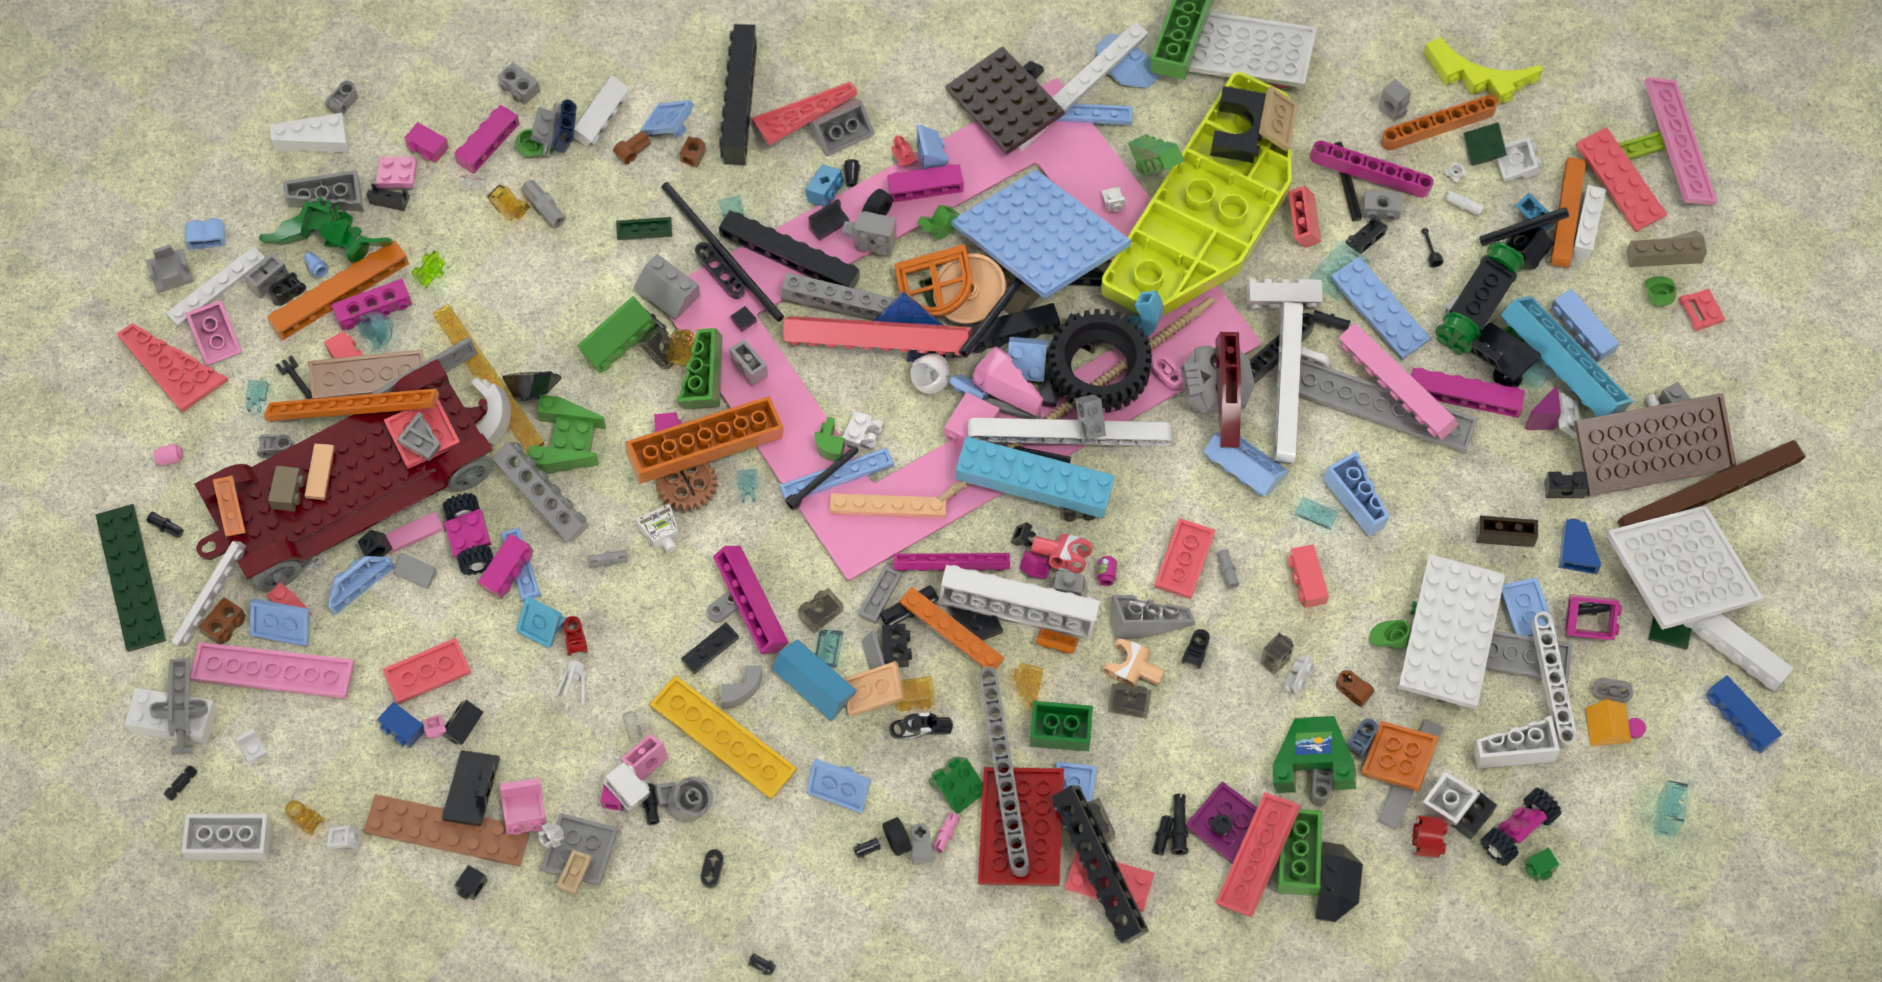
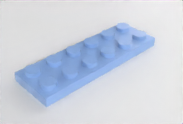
M1360 256L1331 275L1330 279L1401 361L1430 341L1429 335Z

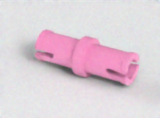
M953 812L948 813L932 845L934 851L944 853L949 839H952L954 836L953 831L960 820V816L955 813L953 815Z

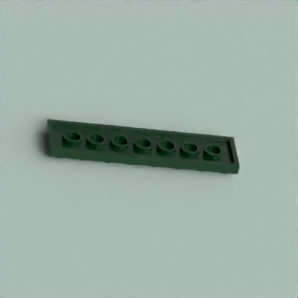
M134 504L95 514L127 652L165 642L166 636Z

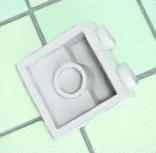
M1529 136L1506 144L1507 156L1497 159L1505 182L1522 176L1524 179L1541 173L1540 168L1543 167L1541 158H1536L1535 155L1538 152L1535 141L1531 143Z

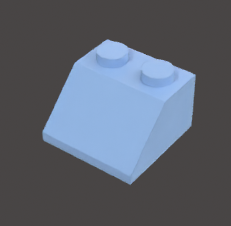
M917 125V148L923 169L946 166L949 160L947 153L943 152V148H945L943 137L940 138L938 131Z

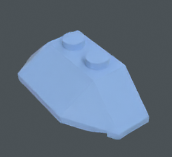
M1108 34L1097 43L1096 57L1121 34ZM1138 47L1133 49L1108 72L1122 85L1142 87L1143 89H1148L1160 78L1158 73L1151 72L1150 58Z
M362 556L360 559L354 560L345 571L339 572L331 581L328 607L332 615L335 616L393 570L395 566L390 557Z

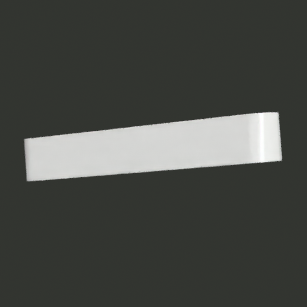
M1541 611L1532 619L1531 628L1550 716L1552 715L1558 745L1562 748H1567L1576 740L1577 733L1553 620L1548 612ZM1537 619H1543L1546 622V626L1539 625ZM1541 638H1547L1550 641V645L1543 644ZM1545 657H1551L1554 660V664L1547 663ZM1549 676H1555L1558 679V683H1552ZM1553 695H1559L1562 698V702H1556ZM1558 714H1563L1566 717V722H1561L1558 719ZM1562 733L1568 734L1570 741L1563 740Z

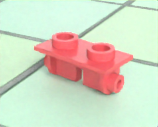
M900 135L895 136L893 140L895 146L891 147L900 167L909 166L917 162L909 142H905L904 138Z

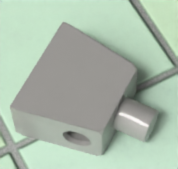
M1056 571L1050 588L1057 591L1071 592L1081 597H1086L1088 588L1083 575L1070 571Z

